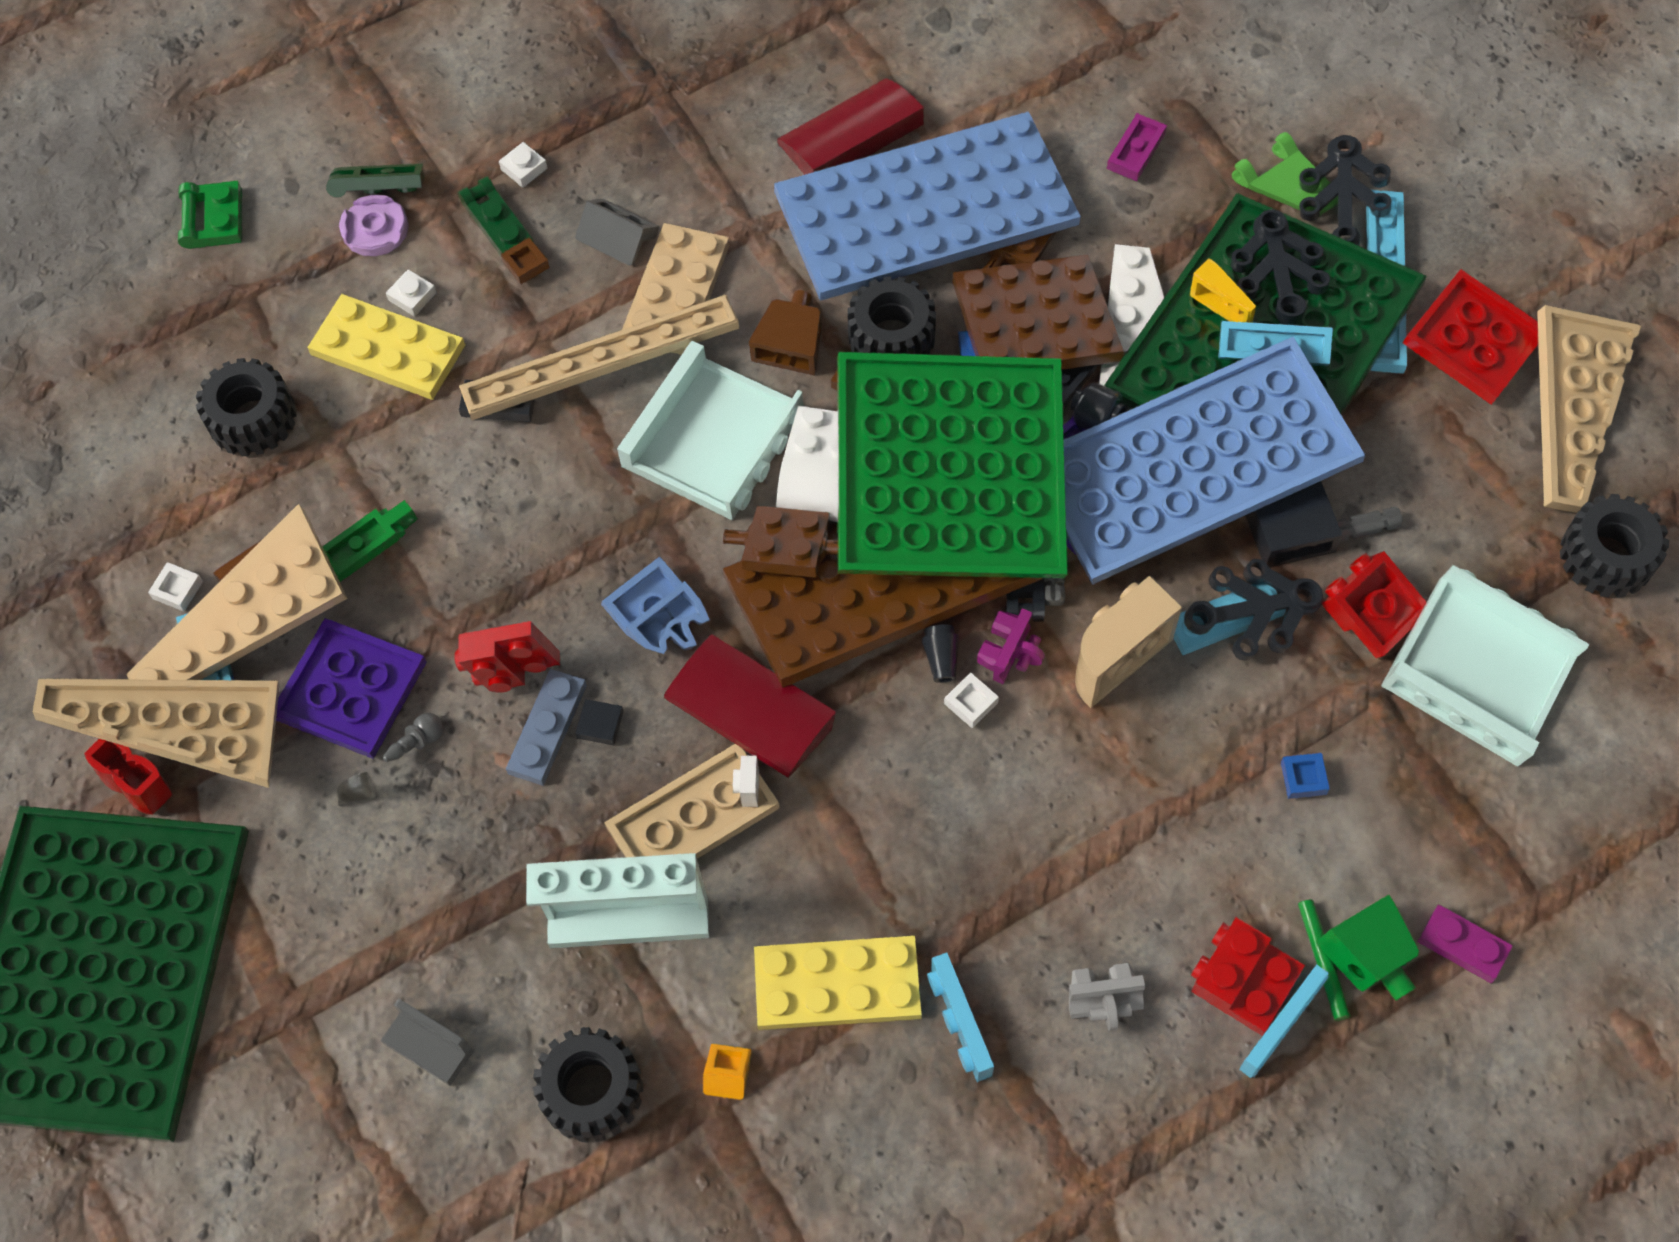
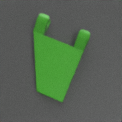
M1283 132L1275 138L1277 143L1272 146V151L1277 157L1284 159V161L1258 177L1252 164L1247 159H1243L1235 164L1236 170L1233 171L1232 178L1241 186L1299 210L1300 202L1304 198L1315 197L1330 182L1324 177L1320 181V186L1317 190L1306 192L1301 189L1299 184L1300 173L1306 168L1315 167L1298 150L1293 138L1287 132ZM1310 177L1304 181L1313 182L1315 179ZM1338 196L1321 210L1320 215L1338 204ZM1310 206L1305 208L1304 210L1310 212L1315 210L1316 208Z

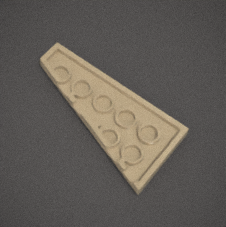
M1545 305L1537 312L1544 507L1577 513L1588 502L1597 472L1594 469L1598 455L1603 452L1606 443L1603 438L1606 428L1612 423L1624 383L1622 377L1624 369L1631 360L1634 351L1631 349L1634 338L1639 334L1641 325Z
M298 504L127 673L128 679L202 680L348 599L305 510Z
M38 679L33 714L35 719L41 722L269 788L279 685L278 681Z

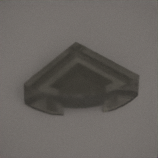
M367 772L354 775L344 780L337 787L339 807L378 798L376 785Z

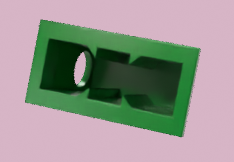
M1389 894L1333 927L1316 941L1318 947L1360 991L1364 992L1382 981L1393 999L1397 1001L1416 989L1402 967L1419 956V949Z

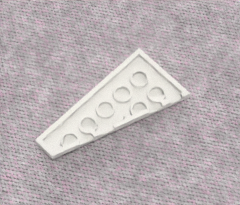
M1115 244L1108 310L1123 347L1124 357L1164 299L1150 248ZM1120 362L1101 364L1099 384L1104 385ZM1127 406V411L1133 409V408Z

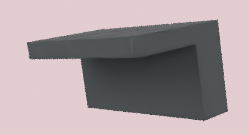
M605 199L586 201L575 237L578 241L627 265H634L642 241L655 239L659 226Z
M398 998L394 1006L400 1014L385 1033L381 1042L450 1086L474 1051L463 1038Z

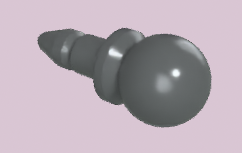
M433 713L419 715L413 725L405 728V736L388 748L383 756V760L389 762L399 759L404 753H408L414 747L423 749L426 743L437 741L443 733L442 720Z

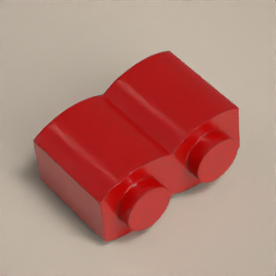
M98 739L84 753L86 760L102 782L111 790L123 793L130 804L142 813L153 815L172 796L170 787L155 765L142 756L134 755L127 746Z

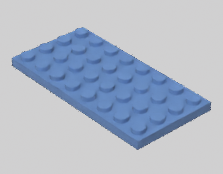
M1029 112L774 183L775 195L820 301L858 290L862 286L869 287V282L874 279L881 282L883 277L891 276V280L1074 227L1079 225L1081 218Z
M1291 337L1065 439L1066 536L1093 585L1364 461L1365 454L1295 338Z

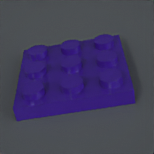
M324 618L278 697L276 720L374 759L427 661L423 655Z

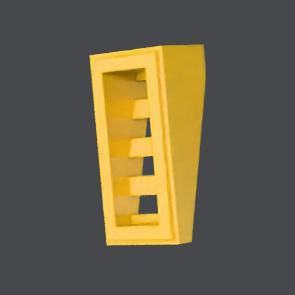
M1209 258L1194 272L1190 296L1228 321L1252 323L1256 305L1221 267Z

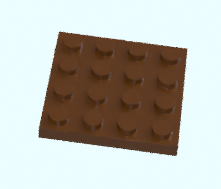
M1088 254L953 272V286L975 356L1061 359L1062 370L1120 362L1122 360L1124 350Z

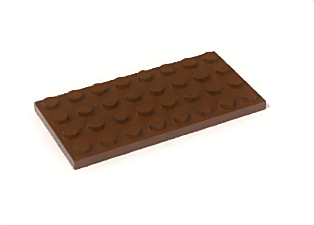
M838 522L830 524L828 539L838 540ZM827 554L820 563L816 578L743 570L742 561L722 568L724 578L782 688L1043 579L838 574V555Z

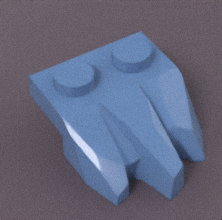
M661 557L654 560L602 600L601 603L627 636L644 648L664 654L667 650L666 640L668 638L684 651L697 646L689 624L694 622L701 625L710 620L700 598L685 581L682 583Z

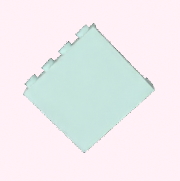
M691 341L617 448L621 466L733 520L739 510L743 511L748 506L752 497V490L757 482L761 483L765 480L770 470V462L776 454L780 455L785 449L798 406H804L803 392L797 390L793 398L781 394L706 359L704 346Z
M1452 565L1439 579L1381 686L1518 767L1534 754L1540 743L1535 739L1576 658L1588 648L1589 644L1578 638L1577 634L1573 631L1561 628L1545 619L1539 611L1526 608L1511 599L1506 592L1492 588L1478 580L1472 572Z
M695 853L527 864L526 905L541 906L548 919V946L550 949L709 938L708 898Z

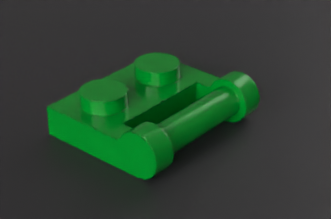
M239 181L203 185L184 182L179 185V198L182 200L181 230L178 232V244L181 247L192 249L242 243V187ZM205 201L204 230L196 231V202Z

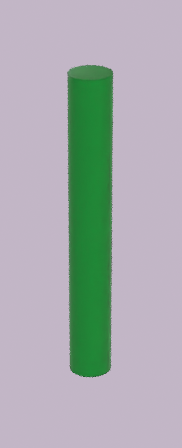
M1314 900L1301 901L1298 903V907L1316 964L1329 973V977L1323 986L1334 1020L1347 1019L1350 1017V1013L1334 963L1316 944V941L1324 935V931Z

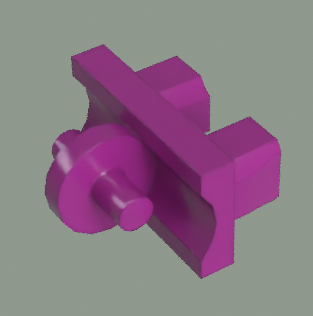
M1023 608L1019 616L1004 611L998 612L992 625L991 633L1007 640L1003 647L985 640L977 655V663L994 672L993 681L1004 684L1016 658L1019 659L1016 668L1022 672H1026L1029 664L1035 666L1042 664L1045 654L1038 647L1041 638L1032 634L1028 642L1025 641L1031 629L1029 621L1032 617V612Z

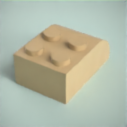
M1150 576L1139 585L1136 582L1129 585L1121 594V600L1112 607L1109 605L1102 607L1094 615L1093 623L1089 625L1083 635L1075 674V684L1080 697L1090 708L1174 638L1182 607Z

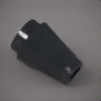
M935 625L926 628L922 643L934 682L946 683L956 680L959 635L955 633L954 626Z

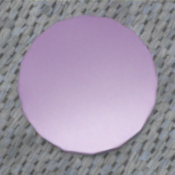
M386 195L361 197L353 202L354 206L348 211L346 208L341 214L339 228L343 241L351 251L362 256L387 254L400 246L407 236L409 224L404 208Z

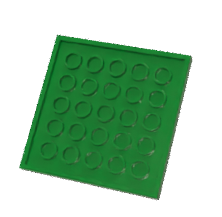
M838 353V574L1065 578L1067 576L1061 359Z

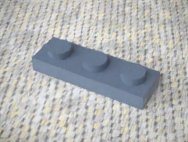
M553 669L549 670L507 764L506 771L508 775L544 786L587 687L585 679Z

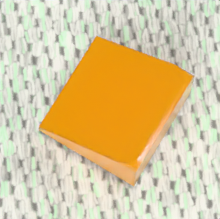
M711 1043L703 1073V1093L710 1096L743 1099L752 1049Z

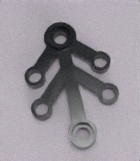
M1342 135L1334 138L1327 147L1328 156L1315 168H1306L1300 173L1299 184L1301 189L1306 192H1312L1319 188L1320 181L1338 167V177L1315 197L1304 198L1300 202L1299 211L1302 219L1306 221L1316 220L1320 216L1321 210L1338 196V228L1332 234L1339 238L1341 236H1351L1349 239L1344 240L1360 246L1359 231L1353 227L1352 195L1368 206L1371 213L1376 217L1388 215L1391 211L1392 201L1388 194H1376L1353 177L1352 166L1368 176L1371 185L1377 188L1385 187L1390 183L1391 169L1386 164L1380 163L1375 165L1361 154L1362 145L1357 138L1350 135ZM1378 173H1383L1386 175L1383 178L1375 177V175ZM1310 177L1315 179L1313 182L1304 181ZM1382 202L1385 203L1386 206L1377 207L1375 206V204ZM1310 206L1316 208L1315 210L1310 212L1304 210L1305 208Z
M1273 209L1266 210L1254 222L1253 231L1255 235L1242 248L1232 253L1230 266L1238 273L1249 271L1252 266L1253 256L1267 243L1269 254L1248 276L1242 277L1238 281L1237 286L1250 300H1253L1257 297L1259 285L1273 271L1279 297L1275 316L1282 325H1296L1304 317L1306 302L1301 296L1293 293L1289 271L1307 282V289L1312 294H1324L1328 289L1330 276L1325 271L1312 268L1320 264L1323 248L1318 243L1309 242L1290 231L1289 223L1282 212ZM1283 244L1300 252V260L1285 252ZM1307 253H1314L1316 256H1310ZM1238 259H1244L1247 262H1239ZM1313 281H1321L1323 284H1316ZM1243 287H1250L1253 290H1245Z
M1252 559L1243 570V576L1246 581L1235 576L1232 570L1226 566L1216 567L1208 579L1211 588L1218 592L1229 590L1247 601L1216 608L1209 602L1196 601L1185 612L1184 624L1192 633L1202 635L1208 633L1215 624L1254 616L1245 634L1240 636L1233 644V654L1239 660L1248 661L1257 653L1259 648L1258 641L1274 611L1288 609L1281 626L1269 635L1267 643L1273 652L1284 653L1293 644V633L1302 616L1315 613L1322 605L1323 592L1316 581L1309 578L1291 581L1270 569L1266 562L1261 559ZM1251 567L1259 569L1261 576L1254 575ZM1216 575H1223L1227 583L1219 582ZM1265 582L1281 592V594L1270 596L1251 584ZM1298 594L1305 595L1308 600V603L1302 601L1298 597ZM1193 616L1200 617L1204 625L1197 624L1193 620ZM1275 636L1283 637L1286 645L1279 644ZM1240 643L1247 644L1251 652H1244L1240 647Z

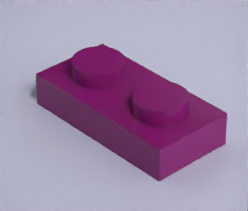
M1136 113L1109 157L1106 169L1138 181L1164 138L1167 125Z
M1439 904L1434 909L1417 940L1418 943L1489 983L1496 979L1512 948L1511 944Z

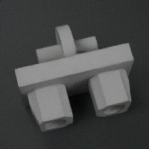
M1129 963L1116 964L1109 968V980L1095 981L1093 970L1088 968L1073 970L1072 984L1069 985V1012L1071 1019L1090 1016L1091 1021L1105 1019L1108 1031L1118 1030L1119 1017L1132 1016V1011L1144 1009L1143 991L1145 990L1143 975L1136 976Z

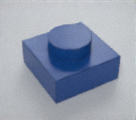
M1322 753L1282 758L1281 767L1288 799L1328 794L1330 788Z

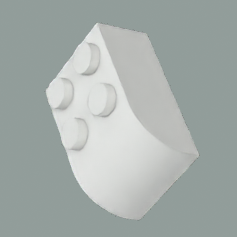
M798 406L781 465L777 490V508L830 513V521L838 522V411Z

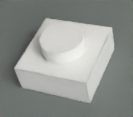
M524 142L499 160L500 169L522 188L547 169L546 160Z
M407 270L386 292V295L390 302L415 317L437 292L433 284Z
M167 562L148 593L152 599L185 612L203 580L199 574Z
M970 673L944 698V704L973 728L998 704L999 696Z
M741 756L740 769L733 770V793H740L742 807H758L759 766L757 756Z

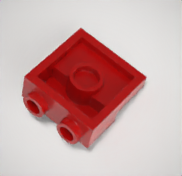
M1385 551L1372 556L1365 553L1353 561L1349 566L1353 573L1346 579L1339 577L1329 584L1324 590L1328 597L1322 602V606L1344 632L1352 630L1375 658L1383 657L1413 628L1427 603Z
M531 621L459 634L458 649L455 651L454 656L457 669L460 672L468 671L475 686L484 685L489 691L496 693L507 692L511 690V687L525 685V671L537 673L545 671L547 667L560 665V651Z
M1236 917L1231 926L1224 922L1221 924L1211 941L1212 944L1217 946L1212 957L1209 959L1202 955L1190 976L1197 981L1191 992L1263 1036L1305 965L1269 944L1272 938Z

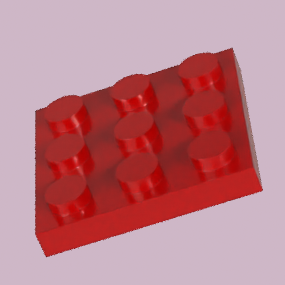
M1460 269L1402 343L1492 405L1539 344L1538 321Z

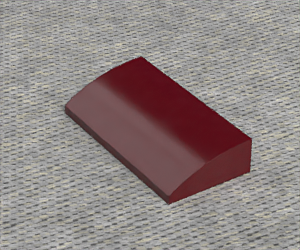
M885 78L777 138V143L801 172L806 175L866 158L924 125V107L902 86Z
M713 634L695 651L664 693V699L751 755L757 756L759 760L787 778L797 770L831 732L836 711L793 684L782 688L774 672Z

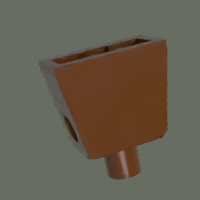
M796 290L793 293L791 302L779 299L771 301L749 340L751 362L815 376L822 323L821 310L811 307L814 298L809 292Z

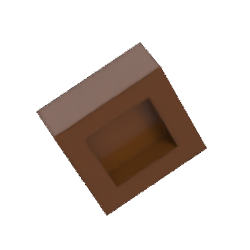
M530 237L501 254L503 263L520 285L550 268L548 260Z

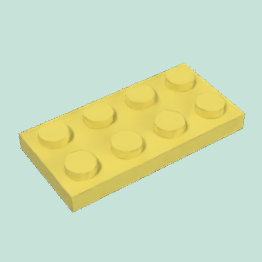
M341 294L307 348L312 356L433 400L464 349L465 342L460 336Z
M915 936L754 947L758 1030L921 1019Z

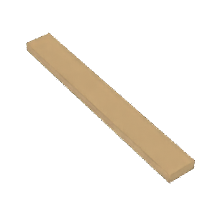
M723 295L459 385L471 420H475L687 347L691 341L698 343L739 329V322L727 295Z

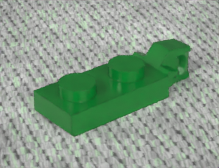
M405 500L389 511L387 508L379 512L377 509H374L322 546L339 582L399 541V538L406 534L405 530L418 520L415 512Z

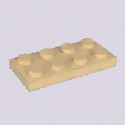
M664 223L622 330L708 301L730 246L729 237ZM687 347L672 351V353L682 355Z
M734 744L604 823L625 858L695 853L698 859L780 808L779 802L759 774L758 807H742L740 793H733V770L740 769L741 756L747 755L741 747Z

